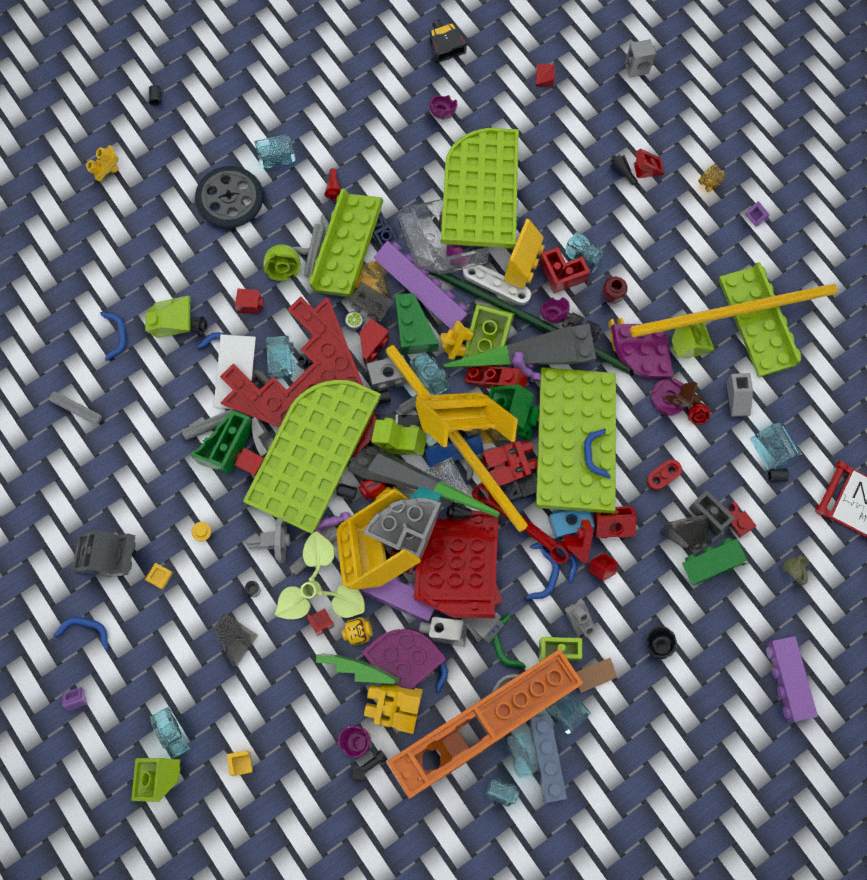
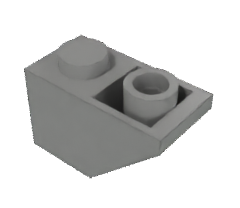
M731 374L726 381L731 417L750 416L753 397L751 374Z

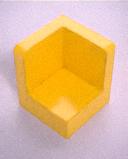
M250 751L227 754L230 776L253 773Z

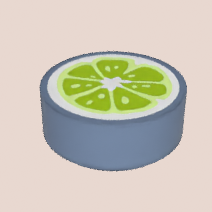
M357 311L349 312L345 317L346 327L352 331L361 329L364 324L362 314Z

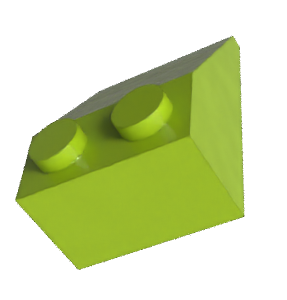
M477 304L470 327L473 337L471 341L466 342V352L462 359L506 346L515 313Z

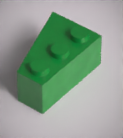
M415 294L395 295L401 355L437 352L439 343Z
M232 410L217 425L216 430L203 440L204 443L189 455L199 464L230 475L235 466L237 454L243 450L252 432L251 418Z
M728 538L722 541V545L717 548L710 546L704 549V553L699 556L692 554L685 558V562L682 565L693 586L724 572H729L737 566L748 564L737 539Z

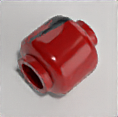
M363 478L360 481L361 486L358 488L366 500L375 501L376 497L386 489V485L389 483Z

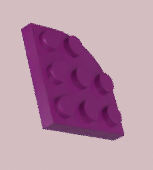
M613 324L611 326L616 353L623 364L626 363L634 370L633 373L648 379H670L674 376L666 331L632 337L630 328L640 324Z
M408 629L389 631L378 637L362 651L363 655L372 665L399 677V682L394 685L407 689L416 687L447 660L428 637Z

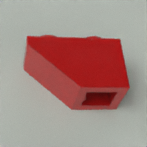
M372 319L359 332L363 362L366 366L370 361L374 362L379 354L378 351L381 347L385 348L390 340L389 331Z

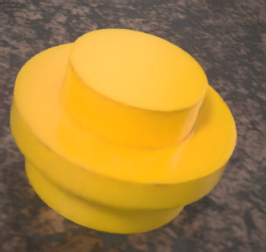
M198 522L192 527L191 534L197 541H206L211 536V528L205 522Z

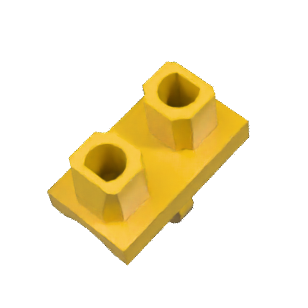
M111 145L106 149L99 147L96 151L97 161L89 160L86 164L88 172L94 174L95 179L100 182L110 171L117 173L119 170L117 165L119 158L114 152V147Z
M456 321L452 330L449 329L448 333H441L439 338L443 341L442 347L449 355V359L454 360L456 356H464L466 347L462 342L463 340L471 341L473 332L469 328L464 327L460 321Z

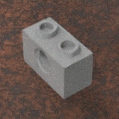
M651 39L630 43L625 59V67L629 78L649 74L653 66L654 57L657 54L656 47L652 45Z
M390 358L367 363V372L373 391H382L390 386L395 385L399 387L406 384L407 380ZM391 372L393 376L385 377L384 373Z

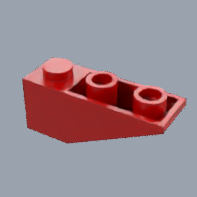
M474 366L468 367L464 382L490 390L492 386L521 385L525 388L528 378L518 368Z

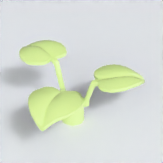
M314 532L309 536L303 549V559L306 565L310 567L317 565L313 575L309 578V582L301 586V589L290 586L281 592L275 616L284 619L302 618L307 615L311 608L310 602L307 599L317 595L335 596L331 605L333 611L340 617L349 618L364 613L365 602L359 590H350L341 584L337 589V593L321 591L320 584L314 581L320 570V565H329L335 556L332 543L319 532Z

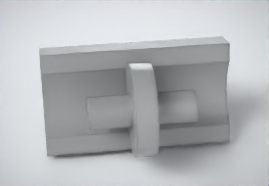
M579 599L575 605L571 604L565 609L566 615L577 636L583 634L585 637H588L596 631L585 602L582 599Z

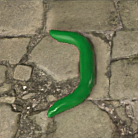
M510 613L500 619L504 625L508 622ZM498 632L492 639L498 659L510 667L526 668L523 662L512 660L505 656Z

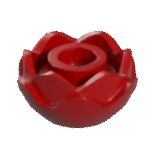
M695 404L687 413L688 420L694 425L704 424L711 418V410L704 404Z

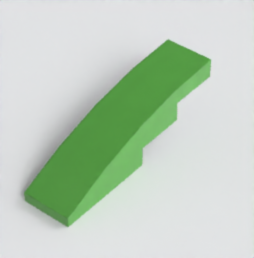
M325 653L316 655V663L336 664L335 672L355 673V682L387 684L399 682V677L362 660Z

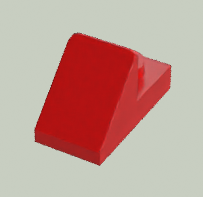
M643 149L635 152L637 159L634 162V168L637 178L664 174L660 157Z
M581 520L580 528H577V535H564L567 548L583 563L588 561L593 537L590 520Z

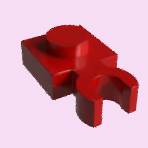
M733 501L730 504L733 507V511L729 512L735 519L729 525L740 538L755 528L756 524L745 510L740 513L738 511V504Z

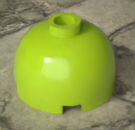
M278 244L268 249L264 255L263 267L265 274L267 273L270 279L286 281L289 280V276L294 275L295 277L299 273L301 263L297 252L292 247Z

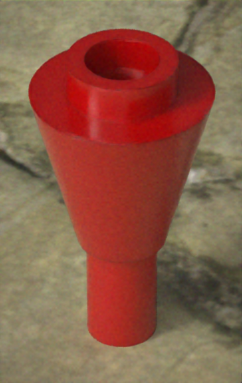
M331 168L329 170L330 178L324 195L330 200H337L341 188L337 179V170Z

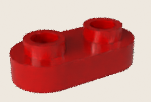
M673 459L666 461L648 475L646 480L648 487L654 491L663 489L679 477L682 472V466ZM668 468H672L674 473H669ZM653 479H657L659 484H655Z

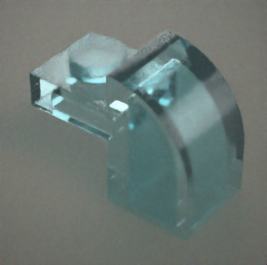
M169 707L150 716L154 732L171 759L190 750V746L180 731L178 722Z

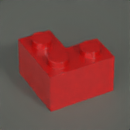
M559 247L541 253L539 264L554 294L588 280L590 270L583 256L565 262Z

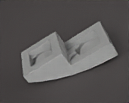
M254 417L252 419L253 439L260 456L265 458L269 450L265 440L271 436L262 421Z

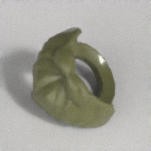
M801 555L788 558L783 563L782 570L789 572L800 585H805L808 582L805 567L808 566L809 560Z

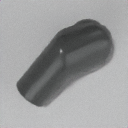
M254 368L252 370V381L259 379L265 385L271 379L263 370Z

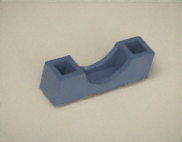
M551 715L531 718L528 720L538 760L543 801L548 803L567 799Z

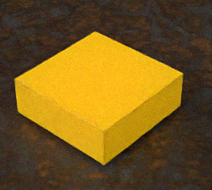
M155 563L145 581L163 590L173 572Z

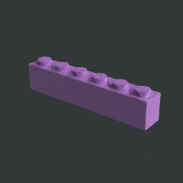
M386 241L373 258L411 293H414L416 298L451 330L456 321H460L464 325L471 316L468 312L469 308L462 302L458 303L455 300L456 296L451 291H445L441 287L443 284L435 277L432 279L425 267L422 265L419 267L415 264L416 259L409 253L407 255L401 251L403 247L396 241L394 243Z

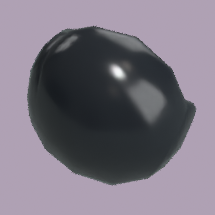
M655 627L646 636L647 649L656 659H667L677 649L675 634L667 627Z

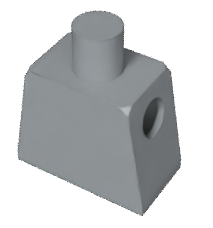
M432 617L431 623L421 621L419 633L429 635V638L434 642L465 647L468 627L463 620Z

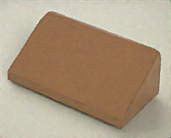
M611 658L576 672L583 682L578 687L580 693L617 678Z

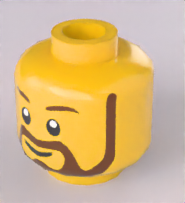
M363 617L346 621L345 629H342L344 641L348 640L352 646L369 642L370 636H373L370 621H366Z

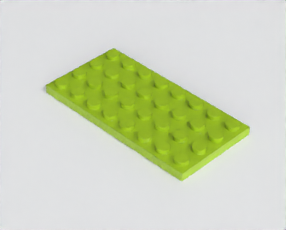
M541 367L536 508L614 514L616 495V373ZM604 428L606 432L591 443L592 460L596 467L610 474V479L591 472L585 463L584 441L590 433Z

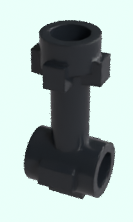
M381 749L378 752L377 750L373 752L374 757L364 765L353 767V774L351 776L354 780H364L365 773L378 764L380 766L385 764V761L388 759Z

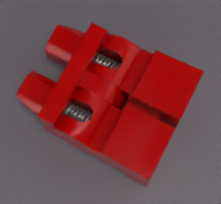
M517 441L481 453L485 468H493L489 473L499 486L530 475L532 471L537 469V459L534 458L527 461L525 456L526 453L533 451L530 441Z

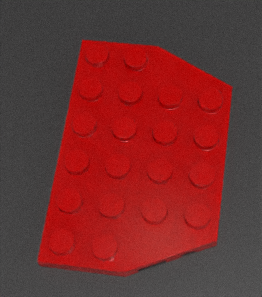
M472 511L471 515H476V517L457 521H450V517L444 520L442 518L436 520L422 558H420L421 562L416 565L414 599L453 618H495L499 517L482 511Z

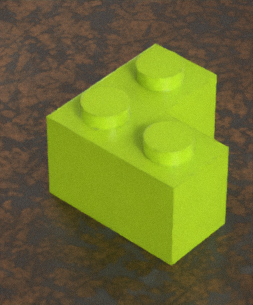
M384 418V420H376L371 442L391 454L423 456L427 433L422 431L419 426L410 425V427H404L397 424L394 419Z
M541 637L539 640V662L561 649L568 661L579 662L582 659V638Z

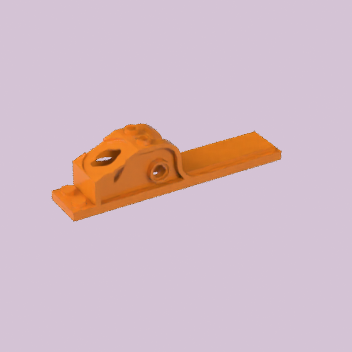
M559 649L395 755L386 763L408 799L488 749L508 733L581 686L583 682L561 649ZM477 718L487 736L469 748L458 730ZM436 749L441 754L440 766L438 769L427 771L422 766L423 754L427 750L433 751Z

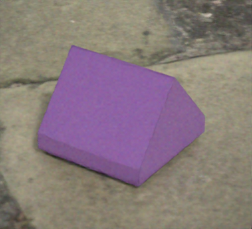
M759 201L745 213L756 227L767 221L770 216Z
M82 687L62 694V706L67 711L88 705Z

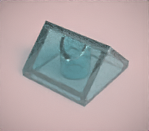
M783 422L772 424L750 438L768 470L775 469L802 455Z
M570 692L546 708V711L568 735L591 714L573 692Z

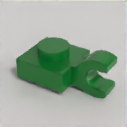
M530 406L525 428L518 430L517 436H523V440H531V426H536L540 408Z

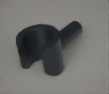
M304 355L297 356L298 360H304L301 364L297 363L299 368L305 369L308 365L313 364Z

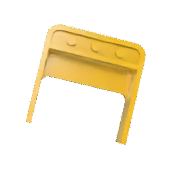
M460 393L416 397L415 406L422 428L443 447H447L448 432L451 433L455 430L472 431V429L489 430V428H494L508 440L515 442L518 419L485 394Z
M396 489L391 490L342 522L337 528L336 536L342 584L350 590L380 587L421 562L420 558L405 549L386 560L384 543L363 534L367 525L377 513H381L396 501L409 500L408 497Z

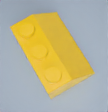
M526 219L509 259L503 281L522 289L525 288L526 283H531L534 274L531 271L532 269L536 270L539 262L537 256H541L545 247L542 245L544 237L529 219Z

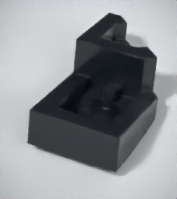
M536 473L514 481L510 494L507 496L510 502L536 494Z

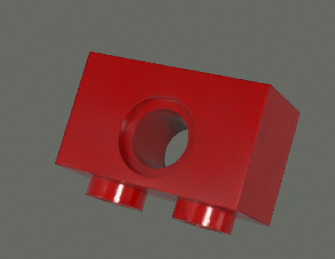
M615 507L614 514L594 512L593 523L596 538H627L635 536L637 516L634 507Z

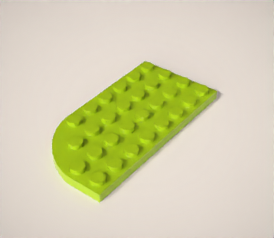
M479 129L464 135L450 148L445 162L441 244L514 249L516 245L519 129Z
M348 380L326 381L304 391L290 406L243 502L276 518H283L285 522L310 534L314 533L382 395Z

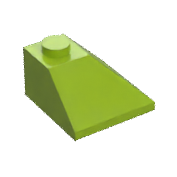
M190 296L156 302L145 313V331L156 338L190 332Z
M704 322L675 329L671 341L673 343V351L677 357L691 358L715 350Z
M136 758L131 801L159 802L178 782L180 760Z

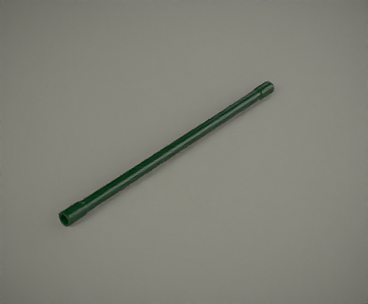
M420 257L415 262L419 267L421 265L425 267L429 274L501 310L515 313V317L547 333L559 329L434 266ZM594 346L596 358L629 374L631 368L626 363L623 364L619 357H615Z

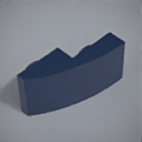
M381 211L373 232V237L380 247L386 241L392 243L398 241L390 224L388 225Z

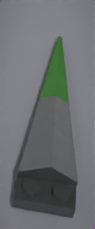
M583 324L573 327L568 326L444 364L443 367L513 365L512 358H514L515 352H522L524 354L523 359L526 365H578L596 361L590 324Z
M369 445L365 446L348 467V471L364 479L390 483L418 490L420 486L441 493L443 498L464 504L492 516L499 517L500 514L491 507L385 450L379 451Z

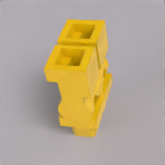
M382 683L381 686L370 685L367 698L378 700L377 705L367 703L364 716L374 719L373 724L394 727L398 731L413 734L423 689L415 688L412 690L387 683Z

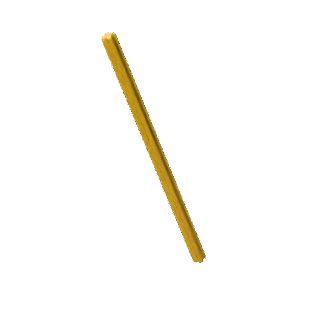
M835 284L800 290L635 325L630 328V333L632 337L657 333L836 294L838 289Z
M394 345L386 349L387 355L418 396L431 395ZM458 430L451 433L448 432L450 440L519 532L524 531L528 524Z

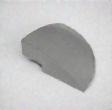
M426 498L396 501L381 513H377L369 522L363 534L397 550L402 551L405 549L418 558H422L442 503Z

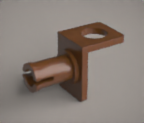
M696 382L684 383L680 395L674 394L664 397L666 401L678 408L704 404L702 402H705L704 398L695 394L698 385Z

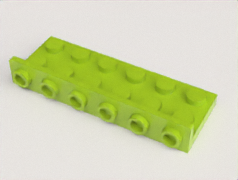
M341 189L340 194L337 196L335 209L331 214V221L326 228L324 241L320 246V253L315 260L313 273L309 278V285L315 293L352 298L384 202L382 197L349 194L346 189Z
M757 262L754 267L723 275L718 279L729 306L774 296L773 286L768 282L766 269L762 267L760 262ZM780 306L733 316L758 378L796 367L800 363L801 353L794 344V336L789 332L787 319L782 315Z

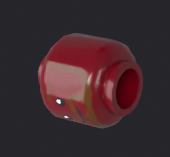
M617 276L607 279L602 289L604 299L613 304L621 302L628 290L627 283L624 279Z

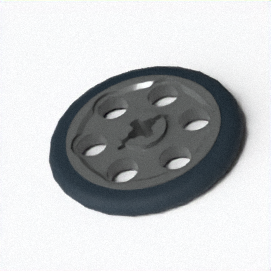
M223 166L207 173L201 179L195 193V204L200 215L210 224L222 228H236L250 222L260 211L264 199L261 183L256 176L248 170L236 166ZM223 178L231 179L229 184L221 183ZM240 183H247L248 187L246 189L238 188ZM214 188L217 190L215 195L207 194L209 189ZM228 194H231L230 200L227 198ZM248 198L251 200V203L243 205L241 203L242 200ZM217 204L220 206V209L214 212L210 209L211 206ZM231 209H235L238 212L232 217L227 214Z

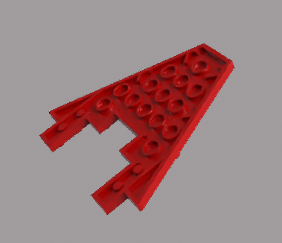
M300 296L287 309L313 335L300 349L313 364L288 389L275 377H272L259 389L233 363L220 376L232 389L220 403L280 428L294 400L312 386L332 380H348L364 386L328 297L313 309ZM374 412L352 455L354 458L372 441L377 420Z

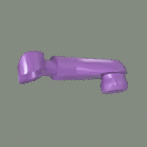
M515 352L514 358H512L514 367L520 369L527 378L530 377L531 382L541 381L542 373H535L532 369L526 367L523 359L524 354L522 352Z
M343 512L339 517L325 518L320 521L315 532L323 535V531L344 522L351 517V514Z

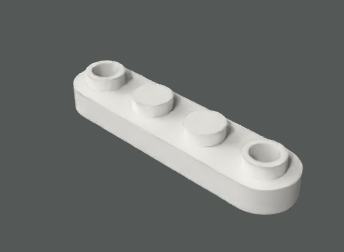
M468 262L463 267V277L467 281L520 306L526 305L530 301L531 292L526 286L522 289L503 282L505 276L476 262ZM522 295L524 296V298L520 299L518 298V296Z

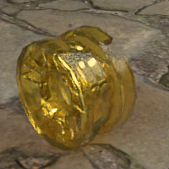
M717 164L708 168L698 180L700 185L705 186L707 192L714 190L726 177V173L720 171V167Z

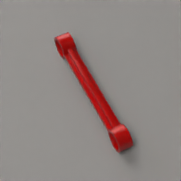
M482 482L473 489L472 497L483 504L488 503L509 519ZM479 488L486 491L488 498L480 495ZM522 516L528 524L524 531L550 550V556L553 561L562 564L570 558L572 552L567 548L565 541L556 542ZM556 548L563 549L566 557L559 555Z

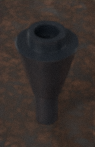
M619 154L611 160V167L626 177L632 186L638 182L631 173L632 171L625 155L621 156Z
M204 316L190 318V331L202 335L208 328L207 320H205Z
M452 502V505H449L447 508V517H450V521L476 517V515H471L473 510L455 502Z

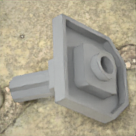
M283 518L276 519L275 532L261 533L260 536L249 537L246 540L248 548L274 549L277 561L280 564H285L286 548L290 546V534H287V525Z

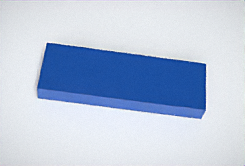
M480 433L463 437L475 455L484 452ZM452 441L447 442V447L437 444L425 447L424 449L429 467L464 458Z

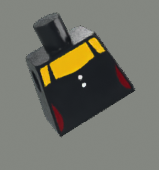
M435 20L432 23L434 29L430 30V44L435 63L437 64L466 54L467 42L453 23L443 25L442 20Z

